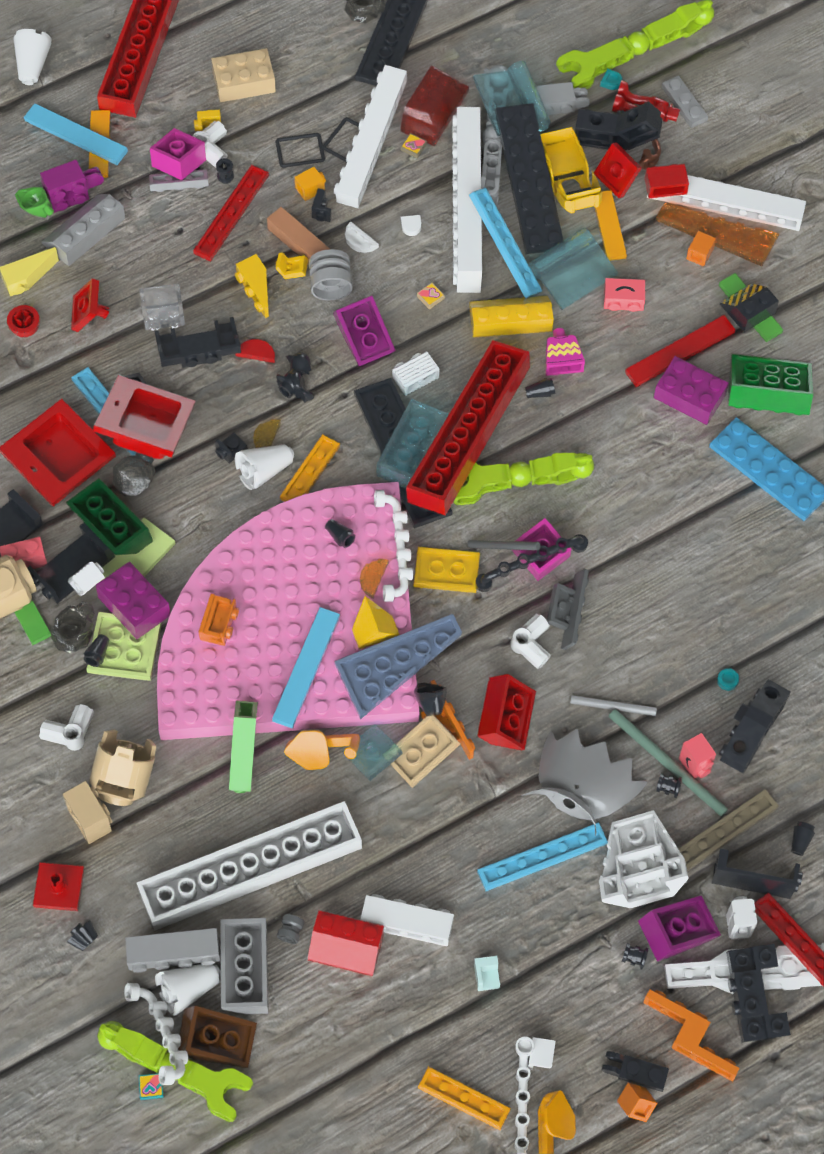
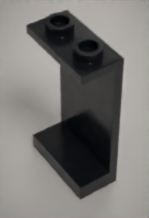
M14 489L7 493L9 502L0 508V546L24 541L43 525L40 514Z
M85 523L79 526L83 535L36 572L31 566L27 567L35 587L39 585L42 588V594L48 600L52 598L57 604L74 591L68 579L89 562L94 564L97 562L101 567H104L116 557Z
M720 848L714 864L711 883L762 894L769 892L772 896L791 899L793 893H797L798 887L801 885L803 872H799L800 864L798 863L795 864L789 879L726 867L729 850Z

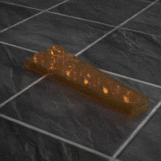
M664 202L656 217V221L695 237L698 231L716 238L715 247L763 267L779 237V234L758 227L753 229L744 226V223L737 222L735 224L725 221L726 218L710 217L707 213L694 211L690 208Z

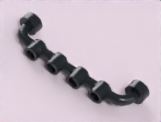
M582 534L575 535L569 539L559 538L555 545L550 547L540 546L537 552L530 555L520 554L517 560L511 563L503 561L499 563L498 568L486 574L478 575L475 586L479 591L487 592L492 587V579L499 576L507 577L511 571L519 568L526 569L529 564L538 560L546 561L548 556L555 553H565L570 547L573 551L582 553L587 549L588 539ZM559 544H564L565 547L561 548ZM543 551L546 555L542 556L539 552ZM524 559L527 561V563L523 564L520 562V560ZM505 567L507 568V571L504 572L501 570V568Z

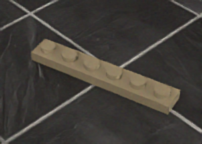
M766 789L678 849L686 861L687 871L778 809L779 805Z

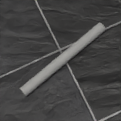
M571 695L570 704L656 716V707Z

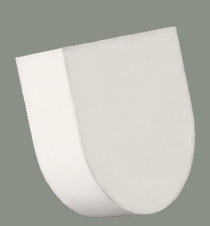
M420 215L401 217L402 231L406 235L414 236L421 231Z

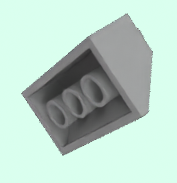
M97 194L41 242L47 249L55 247L58 258L70 266L125 219L124 207L110 194Z
M266 918L220 919L221 1009L241 1014H268Z
M217 928L125 938L127 966L129 970L137 973L145 972L148 968L166 970L170 968L169 966L179 965L181 968H187L195 963L212 965L215 964V961H220V943Z

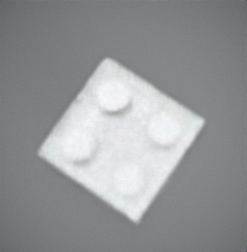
M179 284L139 289L145 330H158L167 327L177 328L185 325Z

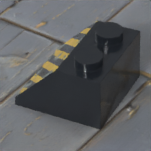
M751 283L720 302V306L745 333L776 314L779 300L766 286Z

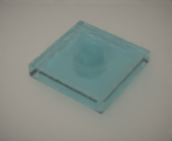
M374 724L360 736L356 757L354 759H347L371 781L400 757L403 752Z

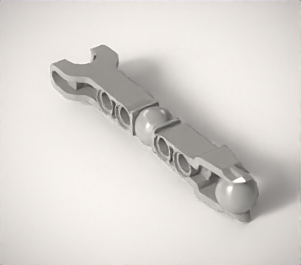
M495 65L490 69L487 67L484 69L483 101L487 103L488 110L486 128L482 134L485 146L481 189H487L497 208L502 142L495 109L497 107H506L507 104L511 103L515 76L514 69L509 71L503 65ZM489 84L496 89H502L507 85L508 88L504 89L502 94L499 92L493 93V89L489 88Z

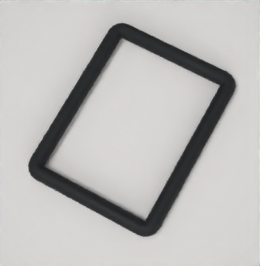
M348 117L342 120V122L338 125V127L334 130V132L323 144L324 151L338 157L339 159L345 162L346 157L327 148V145L339 132V130L346 123V121L359 127L358 122Z
M319 133L277 138L275 141L279 164L282 168L325 161L322 139ZM317 137L321 159L283 164L279 142Z

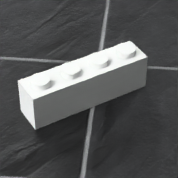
M373 894L372 896L366 895L360 920L384 926L385 933L448 946L454 914H451L446 909L432 910L423 904H415L414 906L406 904L405 901L400 899L391 901L386 900L381 895Z

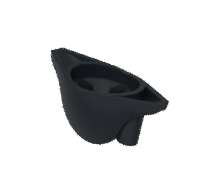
M425 682L418 683L414 693L421 709L427 716H433V714L440 715L445 705L447 688Z

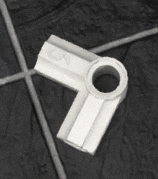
M214 121L203 131H198L193 135V137L205 142L206 160L214 167H216L218 160L228 156L215 145L227 133L224 125L219 121Z
M536 613L525 625L515 630L510 646L515 653L523 655L532 665L539 669L548 661L551 655L535 640L550 625L542 615ZM516 639H523L526 643H519Z
M82 704L76 705L68 725L45 720L40 728V739L66 745L68 749L74 751L81 749L85 743V734L94 715L93 709ZM78 735L74 739H69L71 736Z

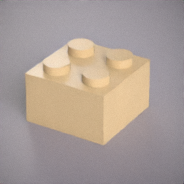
M84 781L63 793L67 809L88 844L112 832L110 813L106 805L101 803L95 788L89 787L87 782Z

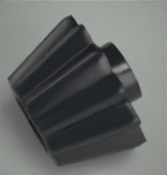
M88 920L83 926L79 923L70 932L73 936L67 943L81 951L86 949L98 937L91 921Z

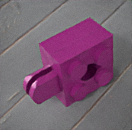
M77 160L40 173L42 186L50 199L54 210L53 213L63 211L68 207L82 204L89 200L88 189L101 185L104 181L98 167L82 171Z

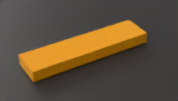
M92 110L90 118V130L110 139V110ZM89 152V169L98 167L103 178H108L109 161Z
M602 191V202L599 207L594 208L607 261L626 259V249L612 191Z
M322 434L280 495V500L286 502L308 494L340 448V443Z
M429 1066L418 1085V1089L498 1130H501L511 1110L510 1107Z

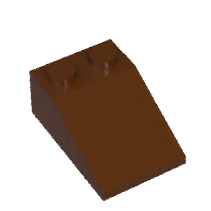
M198 1006L184 1009L179 1033L181 1044L178 1050L186 1051L188 1058L248 1068L257 1023Z

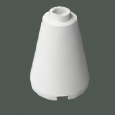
M21 29L16 31V35L14 34L13 38L18 77L23 84L33 85L39 79L52 39L45 32L37 34L35 29Z
M285 444L241 450L235 454L236 469H240L242 475L239 477L243 484L249 490L257 489L292 464L294 452L291 447Z
M198 964L187 968H177L156 973L155 982L156 986L161 985L162 992L159 995L161 1000L166 1002L168 1012L170 1014L174 1012L173 1015L175 1016L219 983L221 972L217 965Z

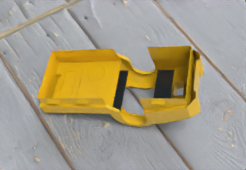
M570 127L540 134L553 194L560 205L570 213L592 206L599 207L602 202V191L593 171L592 186L590 184L587 159L573 128ZM575 179L581 189L565 193L562 183L566 180Z

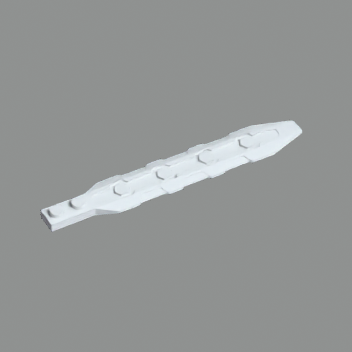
M824 943L818 946L824 952ZM786 945L775 948L778 967L761 969L764 990L800 989V987L822 986ZM737 949L726 950L711 961L665 964L667 989L714 986L733 994V992L729 991L728 987L730 972L726 952Z

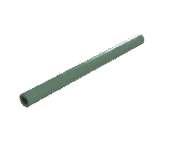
M614 709L608 717L674 776L678 779L682 777V783L718 815L723 817L729 809L619 711Z

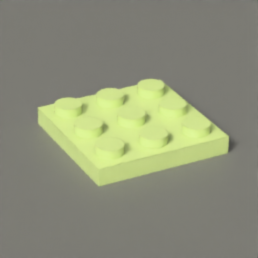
M98 612L93 641L99 634L107 636L110 641L103 663L98 667L87 665V673L151 681L162 622L136 640L112 613Z

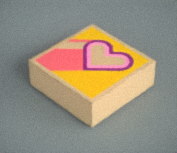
M433 283L417 292V297L429 310L445 299V295Z

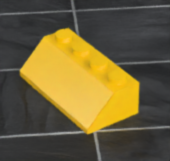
M548 296L469 301L473 337L552 332L554 318L552 304Z

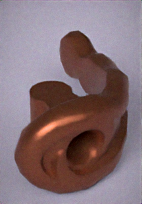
M658 139L651 141L655 155H652L649 149L643 150L639 165L644 170L656 166L659 161L661 146Z

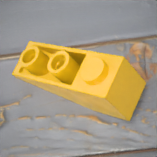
M255 254L236 263L235 277L239 283L244 285L246 295L254 300L256 310L259 313L262 312L264 317L267 318L269 317L266 267L258 255Z

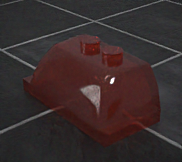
M431 65L405 106L401 121V132L407 135L410 133L426 140L428 144L435 146L456 113L457 107L461 105L468 94L469 86L460 83L445 71Z

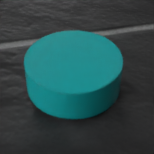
M723 669L718 675L717 683L723 690H734L738 686L739 675L733 669Z

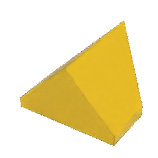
M364 596L352 628L359 649L400 635L393 617L368 597Z

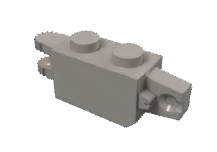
M572 82L539 85L535 89V94L521 97V105L534 103L537 116L568 114L575 112V108L588 106L590 101L588 98H585L588 94L587 89L573 88Z

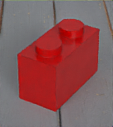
M685 164L646 168L644 180L649 199L687 195L689 180Z

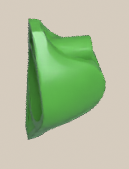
M41 187L20 189L15 194L20 207L31 215L46 218L47 215H52L54 212L46 191Z

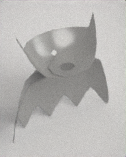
M575 729L558 741L552 732L549 733L543 747L539 766V781L542 788L521 796L530 794L546 795L555 804L557 809L578 819L591 820L595 826L596 836L595 819L608 816L626 805L641 792L647 782L632 781V758L610 763L606 742L582 748L578 729ZM563 800H572L575 803V807L568 808L563 803Z

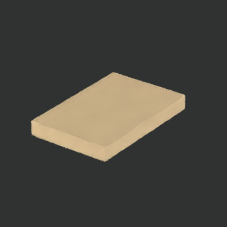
M434 715L426 716L383 757L413 788L451 754L460 743Z

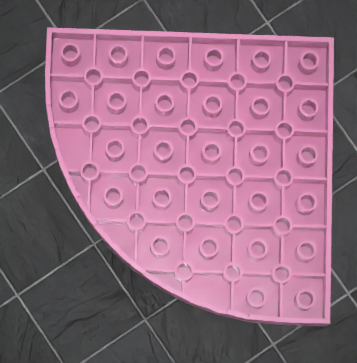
M399 482L335 487L304 494L280 503L255 516L233 531L209 553L182 589L169 616L162 638L157 672L158 731L161 740L233 735L236 701L258 702L255 733L419 722V704L414 693L417 686L416 674L360 720L334 661L371 647L359 649L352 632L364 596L368 597L393 617L400 635L412 630L408 589L405 594L394 597L393 602L383 601L384 585H393L394 589L400 586V580L398 579L399 568L396 559L397 547L394 539L393 507L389 503H385L384 507H375L374 505L375 490H384L385 495H391L400 502ZM330 519H334L353 530L355 540L349 547L338 546L325 529V525ZM210 594L232 600L231 604L233 599H236V607L239 608L237 620H233L231 625L233 627L231 639H227L225 646L201 641L199 637V628ZM321 607L340 614V618L292 729L272 722V718L318 610Z

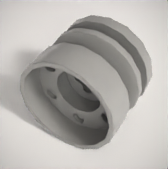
M330 249L319 251L310 257L311 293L314 297L330 301L342 299L351 293L350 257L345 252Z

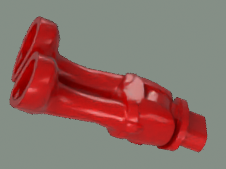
M621 80L612 112L617 113V111L622 110L626 112L638 105L650 102L661 111L660 117L663 119L662 121L668 122V120L676 122L680 109L672 107L673 104L669 106L667 101L656 96L647 97L633 94L629 91L628 83Z

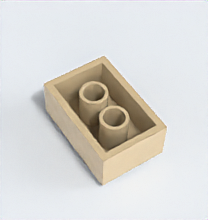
M267 48L211 58L213 76L220 102L276 92L275 77Z

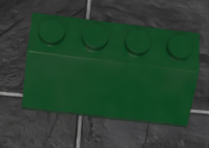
M100 478L66 502L71 510L115 555L137 554L153 542L148 527Z

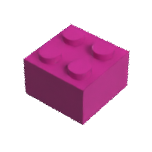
M174 128L150 147L152 167L183 180L206 161L205 142Z
M544 518L515 541L539 542L540 546L550 547L555 545L556 541L562 537ZM559 544V547L564 548L565 545ZM568 548L562 554L555 553L550 555L546 561L538 560L529 564L527 569L539 581L571 556L572 549ZM512 550L517 557L523 553L530 555L537 552V550ZM543 551L539 552L542 556L546 555ZM524 559L520 560L523 564L527 563Z

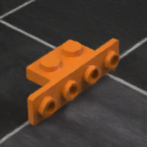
M435 680L430 681V684L437 685ZM445 700L442 713L440 715H433L458 740L470 760L474 755V743L471 738L467 739L465 736V728L461 720L457 721L455 718L453 705ZM424 711L420 714L422 719L427 716Z

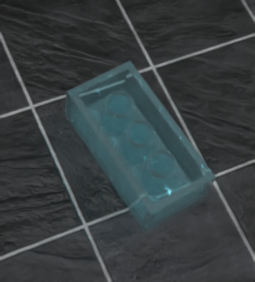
M411 399L377 462V476L390 482H399L400 486L406 488L449 414Z

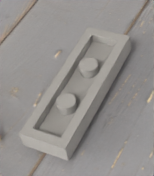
M679 75L662 83L663 90L675 107L680 109V114L690 128L708 120L707 114Z
M207 169L195 170L183 180L167 173L149 175L150 191L163 192L172 189L183 190L184 188H203L209 186Z

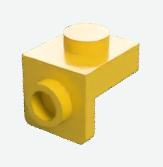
M220 109L197 111V119L194 120L195 131H203L214 121L221 122Z
M281 252L278 253L276 270L284 279L306 276L309 259L305 255L287 258Z

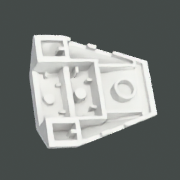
M655 811L612 822L607 843V856L603 861L604 870L599 879L602 902L633 908L673 897L688 880L686 861Z

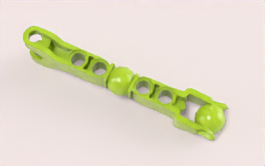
M703 0L698 3L694 2L680 6L672 14L650 23L645 28H641V32H632L628 37L624 36L623 38L615 39L589 52L572 50L558 58L556 67L562 73L570 71L578 73L571 80L573 88L589 89L592 87L595 77L606 72L607 69H613L633 59L634 55L644 54L647 49L650 51L678 38H687L703 26L709 24L714 18L712 0Z

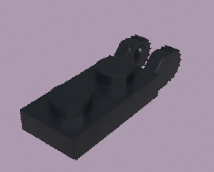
M612 1051L606 1052V1058L622 1063L620 1070L617 1067L603 1064L601 1069L603 1072L617 1076L618 1079L663 1092L669 1068L628 1055L623 1056Z

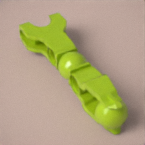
M554 453L552 456L529 460V464L518 461L510 467L509 463L480 466L475 463L466 479L468 483L460 489L453 503L456 505L475 504L483 494L502 491L508 488L511 489L512 485L524 487L530 482L532 485H561L579 478L584 479L592 474L594 461L592 455L586 453Z
M108 1021L101 1024L97 1033V1039L99 1044L105 1049L116 1050L131 1062L144 1066L156 1073L159 1072L161 1066H173L174 1070H176L175 1065L170 1064V1053L167 1048L150 1040L141 1033L124 1028L119 1022ZM189 1059L185 1065L184 1075L176 1079L178 1084L203 1096L207 1101V1107L211 1114L228 1122H233L237 1115L235 1109L224 1101V1094L232 1088L248 1091L254 1084L250 1077L236 1069L227 1068L220 1072H215Z

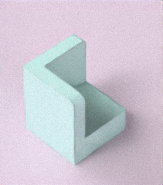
M497 956L476 958L474 960V969L478 991L500 988Z

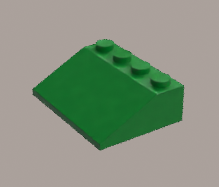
M731 355L728 406L751 408L757 411L769 410L776 413H794L795 415L810 414L813 399L812 363Z

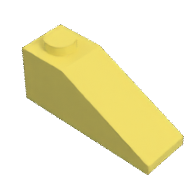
M55 247L0 267L1 277L10 296L19 295L29 290L59 261Z

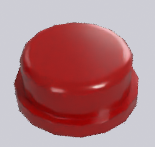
M19 305L14 307L7 316V325L16 336H32L39 328L40 316L32 306Z

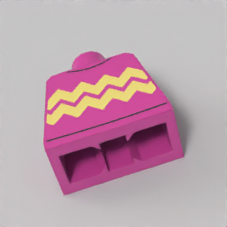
M563 328L554 329L553 337L547 338L546 376L584 372L585 360L576 336H565Z

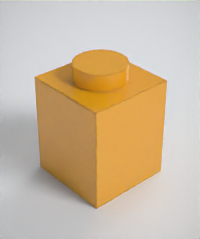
M315 167L294 177L295 189L304 201L315 197L318 188L325 190L326 179L323 173L318 172Z

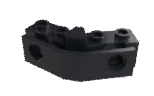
M650 102L626 112L623 110L617 111V114L579 109L575 133L578 140H580L581 146L608 150L612 143H618L626 151L660 138L663 119L660 117L661 111Z
M768 679L762 689L758 688L753 701L750 700L748 705L742 703L734 716V719L740 723L732 729L729 735L732 738L728 745L724 744L719 752V755L722 756L720 761L744 774L766 734L782 712L791 691ZM739 741H743L746 744V749L742 753L735 751V744Z

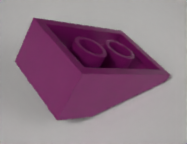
M373 296L338 309L333 313L358 366L396 351Z
M702 895L651 910L638 920L657 961L676 956L721 936Z

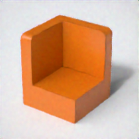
M698 231L688 248L686 259L705 266L714 249L716 238Z
M629 1082L617 1100L628 1117L647 1122L657 1105V1102L647 1088Z

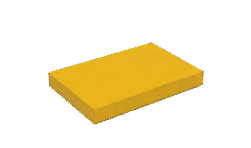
M418 547L414 587L476 593L475 582L478 576L480 552Z

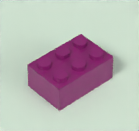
M675 356L656 385L654 399L708 425L726 396L729 383Z
M130 561L96 584L97 595L100 601L136 640L170 616L169 603Z

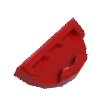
M250 339L240 345L241 353L235 354L237 357L275 363V352L272 346L260 339Z

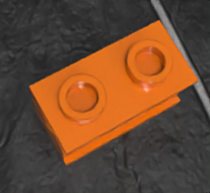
M210 594L199 628L201 641L225 646L227 639H231L233 633L231 625L233 620H237L239 608L236 607V599H233L231 604L232 600Z

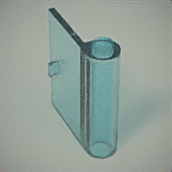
M525 61L512 64L507 71L473 76L497 136H500L495 115L497 107L534 103L539 131L548 129L551 123Z
M582 228L527 263L530 267V272L534 274L536 280L540 279L561 310L604 284L605 278H613L618 275L612 263L586 228Z

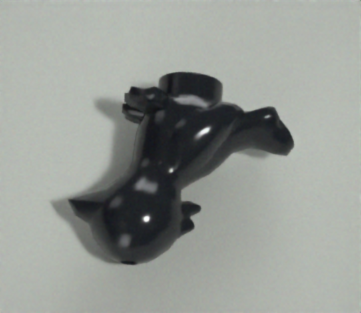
M303 352L287 355L286 358L290 363V370L284 376L277 374L276 382L279 386V391L287 398L295 395V397L301 398L304 403L313 400L314 394L305 389L303 378L304 374L309 375V371L312 370L309 356Z

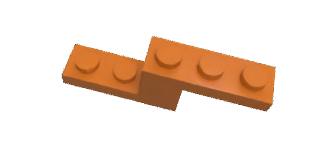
M649 989L643 1003L683 1024L672 1045V1049L733 1082L740 1069L736 1066V1063L728 1058L722 1059L715 1055V1051L708 1047L702 1048L699 1046L711 1023L707 1020V1017L699 1012L693 1013L687 1010V1007L679 1001L673 1002L667 999V996L661 991Z

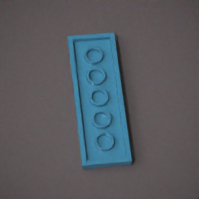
M737 417L710 443L709 447L801 520L805 521L824 502L823 484Z

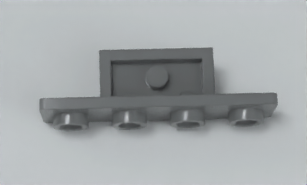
M585 568L574 575L572 589L559 583L553 585L547 622L564 630L561 645L563 650L574 646L578 641L577 632L582 620L581 610L585 603V588L589 582V570Z

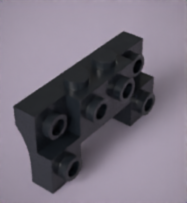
M230 317V322L219 324L218 320H214L215 330L179 336L177 338L175 328H170L171 333L159 335V330L155 331L161 366L182 364V368L195 367L200 364H213L217 361H222L221 356L241 353L234 317Z
M775 944L727 951L730 972L728 987L729 991L733 992L734 995L732 1011L738 1018L741 1042L790 1036L787 1012L770 1015L768 1013L761 969L778 967Z

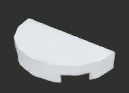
M351 221L346 226L345 238L350 248L363 253L372 252L379 248V244Z

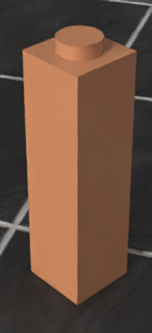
M282 207L267 217L268 230L298 256L305 255L310 259L312 255L319 251L330 250L328 246Z

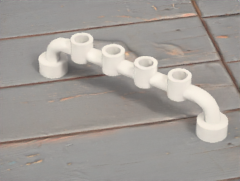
M375 490V507H384L385 503H389L393 507L394 539L397 547L396 559L398 561L400 586L397 589H394L393 585L383 586V601L393 602L394 597L405 594L408 589V580L413 579V569L407 568L406 561L411 560V550L405 549V542H409V530H403V524L407 523V511H401L400 502L395 497L385 495L384 490Z
M127 983L124 989L126 1001H138L139 997H143L149 1003V1013L155 1017L156 1030L160 1031L163 1036V1047L168 1048L170 1053V1064L176 1067V1070H174L173 1066H161L158 1074L159 1082L161 1085H172L176 1079L184 1075L188 1054L186 1051L178 1050L181 1044L180 1035L171 1034L174 1021L172 1017H164L167 1011L166 1002L157 1001V998L151 991L140 988L138 983Z
M521 1037L517 1040L515 1050L519 1055V1068L516 1073L519 1085L515 1099L518 1104V1114L515 1119L518 1131L514 1146L517 1154H527L526 1150L529 1146L527 1127L530 1120L527 1114V1104L530 1099L528 1092V1081L530 1079L528 1056L533 1053L534 1042L529 1037ZM525 1072L527 1077L522 1078L519 1073ZM525 1095L527 1099L522 1101L519 1099V1096ZM524 1118L526 1123L521 1124L518 1119ZM524 1141L526 1146L520 1147L518 1142Z

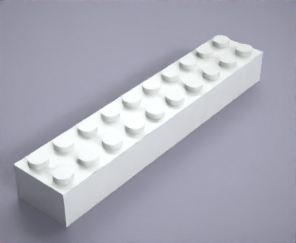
M457 107V115H453L452 126L453 285H457V292L481 293L482 224L481 216L469 196L472 192L481 189L480 107Z
M345 801L137 882V886L155 931L362 849V840Z

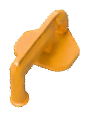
M303 730L287 743L284 753L306 770L323 769L328 766L330 760L328 747L349 746L345 748L344 754L347 758L354 759L358 751L360 736L358 734L325 735L319 730Z
M561 1090L546 1094L538 1109L539 1154H554L553 1136L571 1140L576 1133L575 1114Z

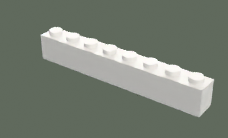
M387 65L378 74L377 87H373L371 92L372 100L366 105L365 118L361 119L359 123L360 131L353 138V149L348 151L346 167H342L340 172L341 180L339 183H336L334 188L337 203L358 209L407 83V71Z
M687 175L689 180L687 195L651 198L796 231L800 229L806 201L798 198L785 197L779 194H771L761 190H753L739 185L735 186L721 181H712Z

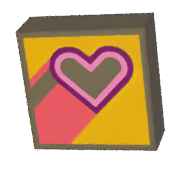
M410 133L401 145V151L418 158L426 147L427 141Z

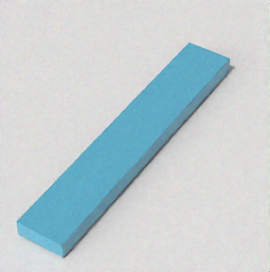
M35 103L24 116L26 122L115 165H118L128 152L127 147Z
M483 188L472 192L469 196L524 297L529 298L542 292L540 285L487 189Z
M87 367L71 378L97 413L100 414L109 392L90 368ZM127 449L139 466L152 459V457Z
M321 607L319 608L273 715L272 722L293 729L339 621L340 614Z
M598 822L596 823V836L593 824L477 869V873L485 891H489L604 846L608 841Z

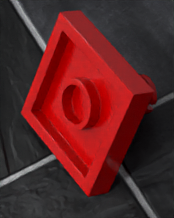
M612 143L594 171V175L618 198H623L642 167L618 143Z
M92 278L73 296L71 330L79 332L96 315L104 319L108 316L109 307L98 304L99 280Z
M40 862L33 907L78 911L85 870L84 866Z

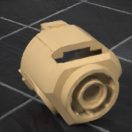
M9 555L0 557V618H3L29 604L32 599L31 594L37 591L23 560L15 561Z
M117 730L104 731L102 740L98 744L89 783L96 789L99 799L118 806L131 805L133 801L145 796L155 760L156 745L151 739H146L145 746L116 739Z

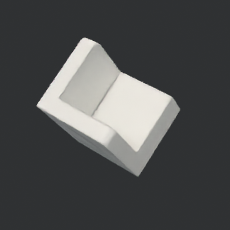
M533 1037L534 1050L529 1057V1070H532L533 1066L552 1068L556 1041Z

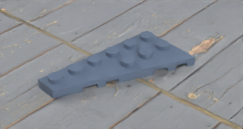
M453 614L334 661L335 667L360 720L462 635V631Z

